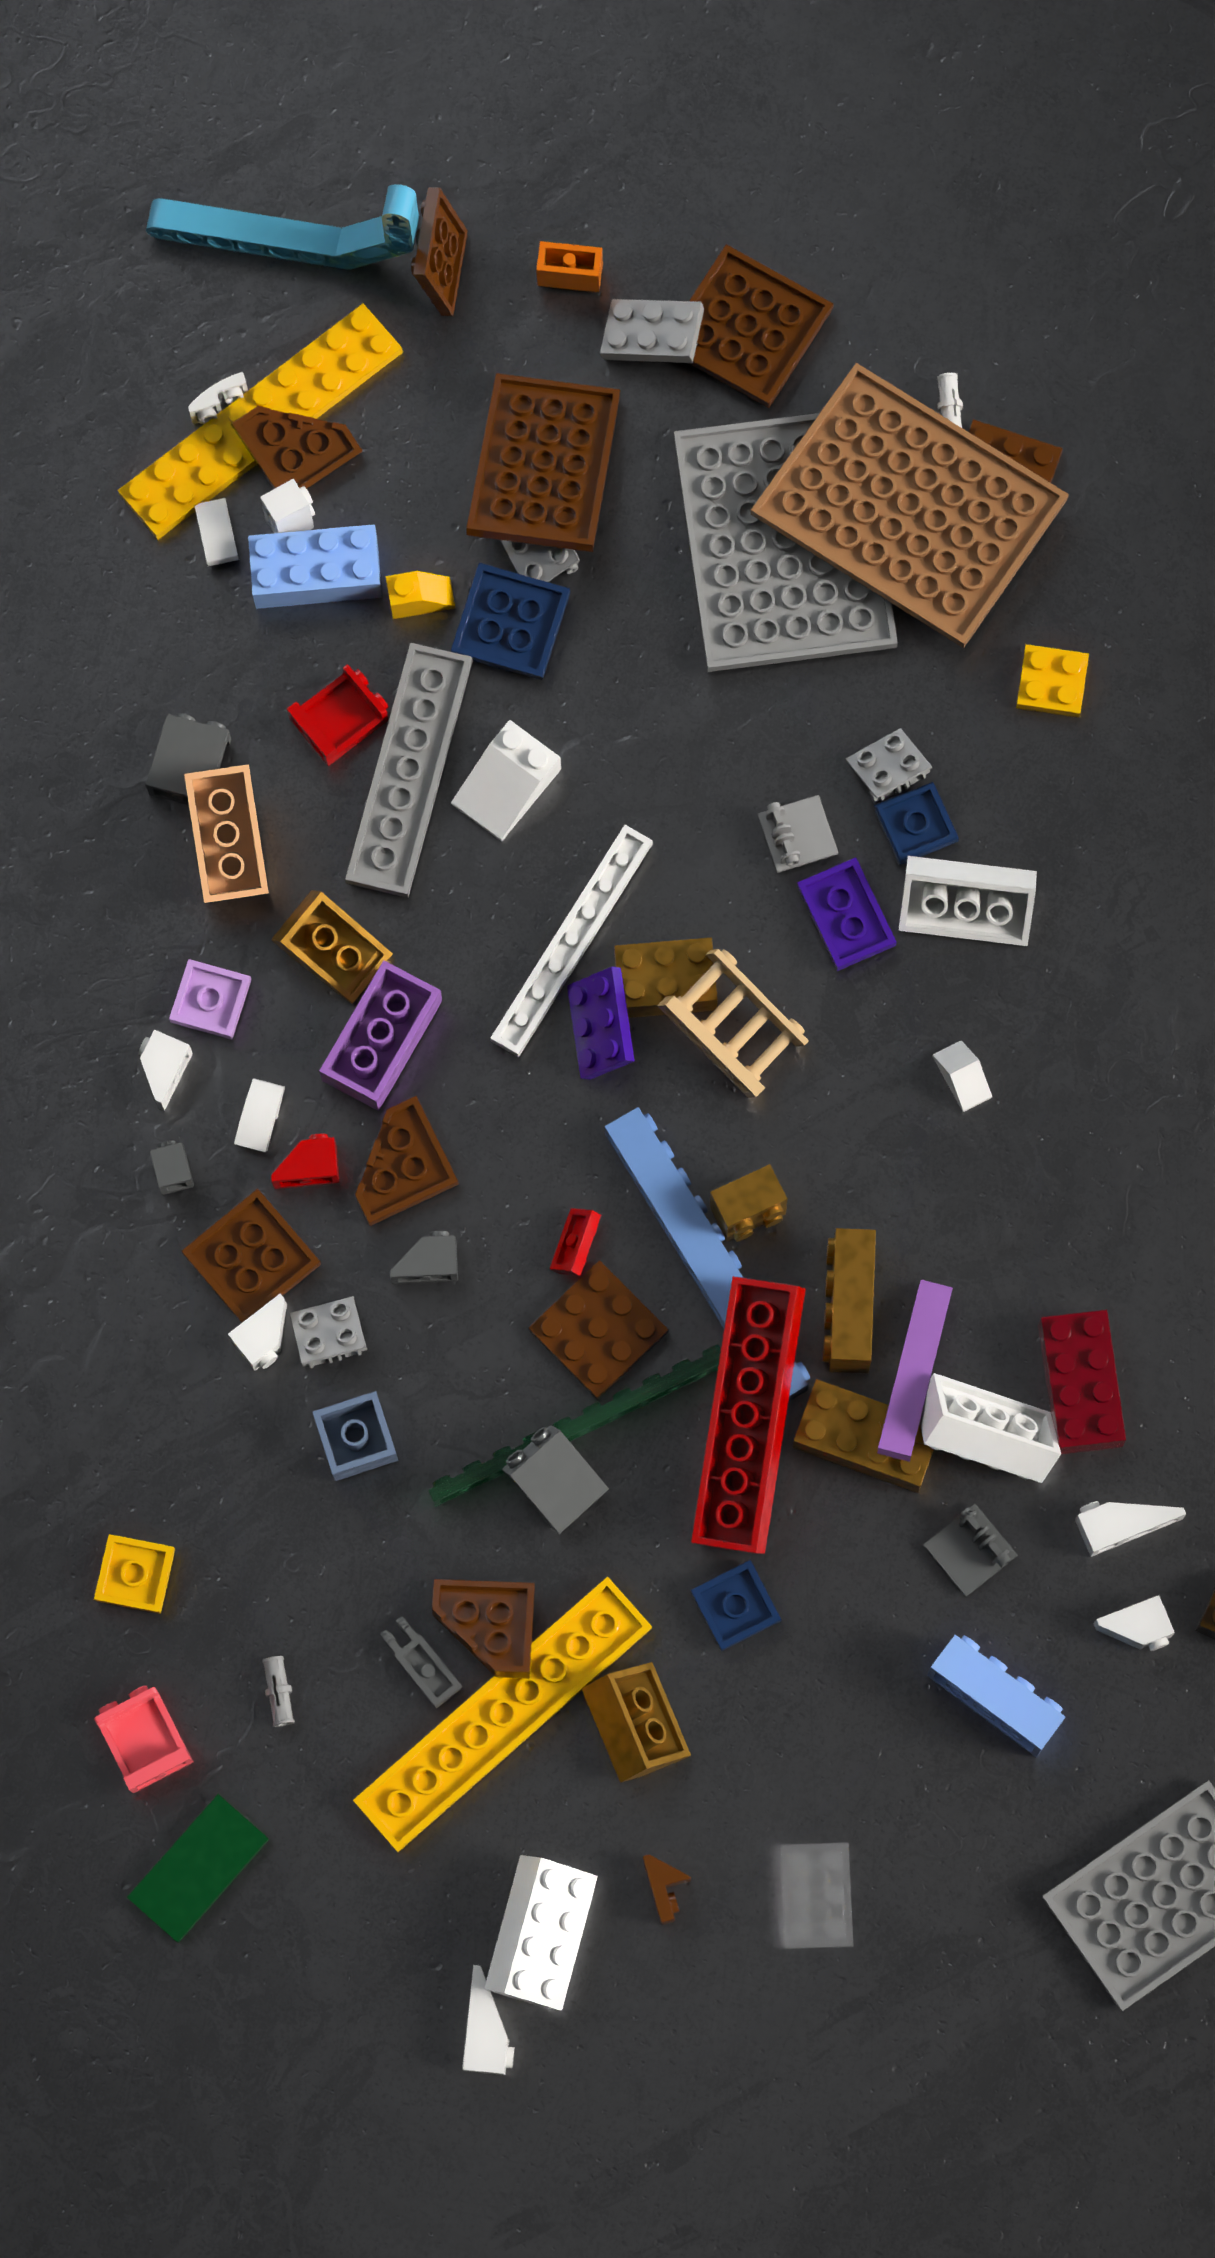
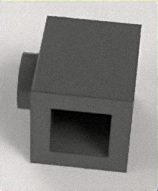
M165 1141L156 1146L157 1149L150 1150L158 1186L162 1195L194 1187L182 1142Z

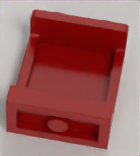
M348 664L342 668L343 674L304 704L300 706L296 701L287 708L289 720L327 766H330L388 721L386 709L389 706L378 692L373 694L367 687L369 682L359 669L353 671Z

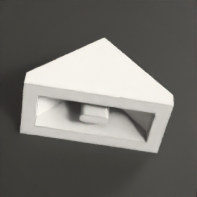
M962 1040L932 1055L962 1112L992 1098L979 1059Z

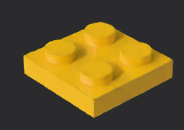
M1026 644L1016 708L1079 718L1089 654Z
M109 1534L94 1600L161 1614L175 1548Z

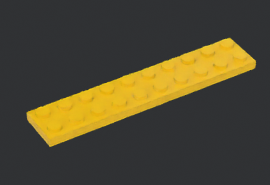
M362 303L244 393L243 398L240 399L239 397L219 412L216 419H210L118 489L119 496L154 537L159 540L196 511V505L210 501L257 465L231 426L234 421L257 406L317 419L403 353L401 345Z
M606 1577L532 1642L530 1679L495 1676L491 1678L353 1801L397 1852L401 1851L580 1693L582 1688L589 1685L648 1633L652 1626L609 1577Z

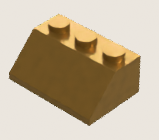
M652 1662L609 1673L582 1688L620 1783L647 1775L691 1756Z

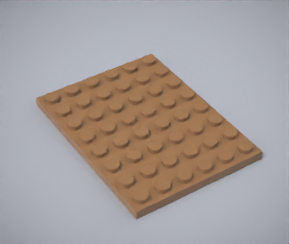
M855 363L751 509V515L964 648L1063 507L1069 494L863 366Z

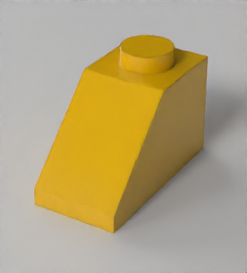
M421 571L386 576L393 619L455 609L451 580L448 576Z

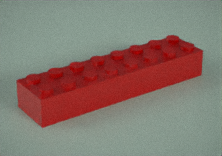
M732 1276L691 1543L765 1554L806 1288Z

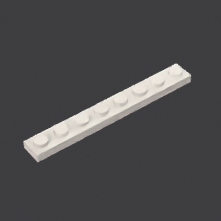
M624 825L490 1038L491 1042L519 1058L653 844L651 839Z

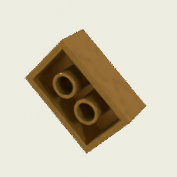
M712 937L614 946L616 967L621 968L628 1018L666 1015L657 1005L667 996L683 997L714 964L706 956L710 950H713ZM716 981L693 1004L691 1013L714 1011L717 1008Z

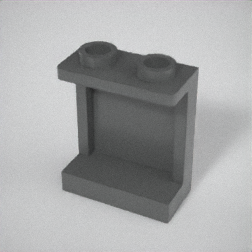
M178 713L177 716L167 714L145 784L149 795L189 805L184 774L219 769L226 745H230L231 742L229 729H226L223 724L214 721H208L207 724L197 722L192 716Z
M550 1425L548 1428L543 1427L532 1436V1442L523 1450L520 1449L512 1453L506 1460L507 1465L502 1468V1471L515 1482L537 1508L548 1526L560 1534L608 1491L609 1488L559 1429Z

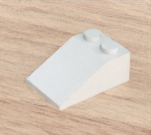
M509 720L489 744L451 804L502 842L561 770L560 757Z

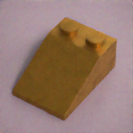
M314 890L309 892L271 939L296 962L352 1004L371 982L383 960L387 962L393 955L392 952L325 894Z

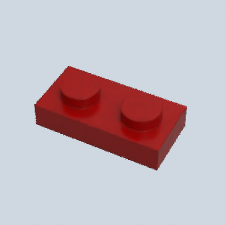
M570 1208L550 1266L552 1271L565 1275H581L591 1243L597 1231L601 1217L599 1213L593 1210Z

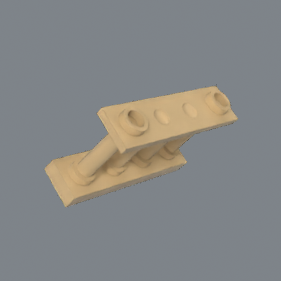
M719 949L710 950L706 956L714 964L683 997L667 996L657 1006L747 1097H757L765 1089L759 1082L761 1079L760 1074L790 1042L795 1046H805L809 1040L803 1035L805 1032L803 1027L792 1018L788 1020L735 966L737 961L728 951L724 949L722 951ZM724 973L737 987L706 1020L701 1019L699 1021L691 1013L693 1004ZM747 996L759 1009L758 1012L728 1043L724 1042L722 1044L714 1036L716 1033L714 1029ZM769 1019L782 1033L751 1066L746 1065L744 1067L736 1059L739 1056L737 1052Z

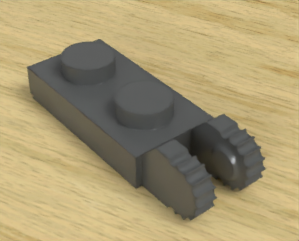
M400 1617L396 1622L400 1630L411 1639L410 1643L401 1649L394 1636L386 1629L380 1633V1636L395 1653L394 1657L437 1709L463 1687L421 1634L417 1635L403 1617Z

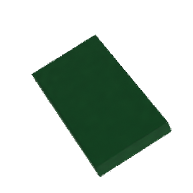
M217 1794L127 1898L179 1943L270 1839L223 1797Z

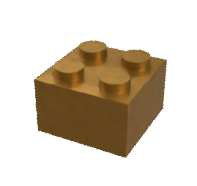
M769 1164L711 1191L710 1209L726 1241L735 1239L738 1242L751 1236L754 1233L753 1229L761 1225H765L768 1228L783 1220L782 1216L786 1214L787 1197Z

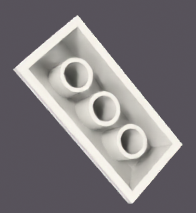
M908 856L899 931L1028 946L1036 892L1037 871Z
M933 1373L920 1420L925 1445L934 1450H943L956 1454L965 1460H974L986 1464L995 1470L1001 1469L1016 1474L1022 1479H1031L1040 1483L1044 1481L1061 1455L1051 1412Z

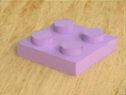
M188 959L169 1017L170 1023L232 1040L251 983V976Z

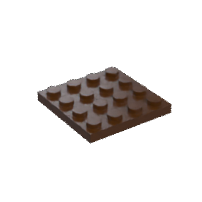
M726 244L689 300L691 302H702L704 312L693 363L688 364L770 408L833 310V303Z

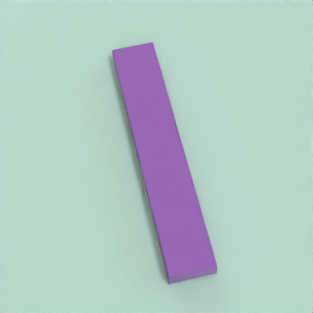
M920 1280L877 1454L910 1462L952 1287Z

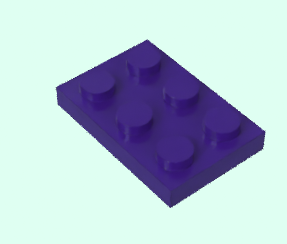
M856 857L797 882V888L837 971L896 946L897 942Z
M611 966L567 985L580 1079L590 1080L634 1062L621 968Z

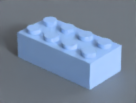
M375 524L248 536L252 594L256 609L382 598Z
M954 1635L931 1666L927 1676L1037 1757L1065 1719V1716L1060 1713L1063 1710L1062 1707L1048 1697L1042 1700L1034 1694L1035 1687L1024 1678L1018 1676L1017 1679H1014L1005 1672L1007 1666L997 1658L991 1656L987 1659L979 1653L980 1647L973 1640L965 1635L961 1639Z

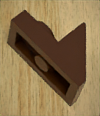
M650 1854L643 1856V1862L661 1924L675 1922L673 1913L679 1912L674 1892L667 1893L666 1888L689 1882L692 1878Z

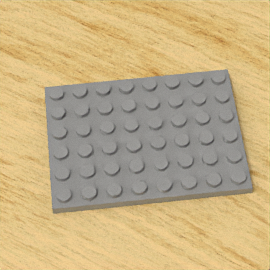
M820 413L674 431L708 672L897 648L898 641L891 602L751 515V509Z

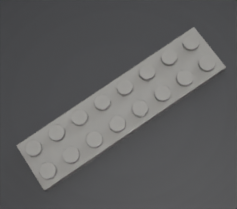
M410 643L345 878L347 884L406 898L409 897L473 662L471 656Z

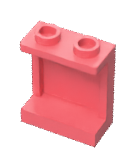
M147 1685L132 1691L129 1694L130 1699L119 1705L117 1701L103 1706L98 1710L100 1715L94 1717L124 1776L123 1779L132 1793L193 1763L158 1690L155 1687L148 1689Z

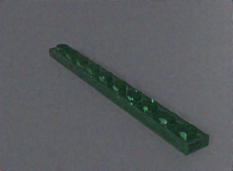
M719 1344L709 1347L701 1353L703 1357L693 1362L685 1359L672 1366V1372L662 1377L659 1373L654 1374L642 1381L643 1386L633 1391L630 1388H625L612 1396V1401L602 1406L600 1402L594 1403L582 1410L583 1415L573 1420L570 1417H565L555 1422L552 1426L559 1429L571 1442L718 1371L721 1348ZM536 1432L523 1438L524 1444L513 1449L510 1446H506L495 1451L492 1454L493 1459L482 1464L480 1460L466 1465L462 1468L464 1473L451 1478L450 1475H446L435 1480L432 1483L433 1488L428 1490L434 1506L437 1507L505 1474L502 1468L507 1465L506 1460L515 1451L523 1450L528 1446Z

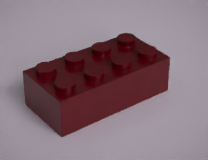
M1099 1310L1041 1317L1038 1328L1049 1406L1061 1454L1123 1447L1126 1442L1108 1311Z

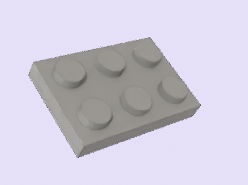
M612 299L600 350L602 359L693 363L704 312L702 302Z

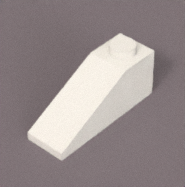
M1095 1501L1080 1508L1081 1514L1077 1515L1075 1522L1092 1557L1180 1521L1185 1517L1186 1512L1181 1507L1113 1502L1100 1505L1098 1501Z
M473 1965L463 2070L505 2075L506 2068L513 2067L514 2047H508L509 2040L491 1991L484 1989L486 1978L480 1965Z

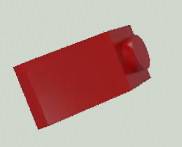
M313 1134L309 1136L308 1140H301L272 1173L271 1180L274 1189L340 1183L335 1138H328L327 1134Z

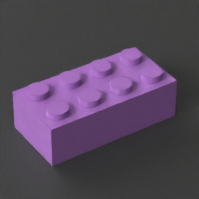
M383 960L319 1070L322 1081L379 1111L442 1002L441 990Z

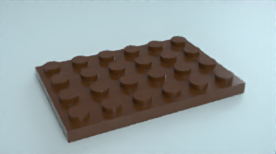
M496 373L466 528L467 535L593 552L620 400V389Z

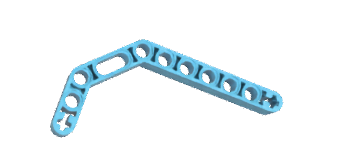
M397 184L388 186L382 216L342 228L159 198L152 200L146 232L150 236L164 240L341 269H353L411 253L416 240L419 213L415 191L407 186Z

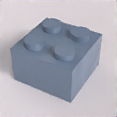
M376 1391L313 1411L335 1481L399 1461Z

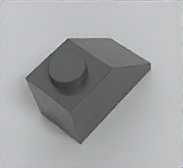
M433 1231L429 1233V1236L421 1237L390 1270L392 1284L458 1281L457 1242L455 1235H449L447 1231Z

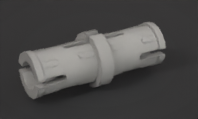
M274 1656L262 1660L268 1687L265 1690V1695L270 1699L274 1722L273 1727L287 1726L295 1723L289 1696L292 1693L291 1685L287 1684L283 1661L284 1656Z

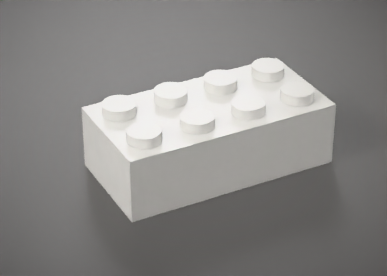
M520 1855L487 1976L485 1990L540 2007L562 2011L596 1884V1875L547 1859Z

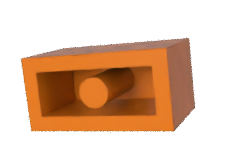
M540 241L536 268L537 286L599 292L603 267L602 248Z

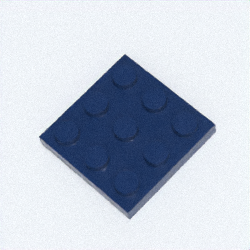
M479 563L451 652L471 656L472 660L543 680L570 596V588Z

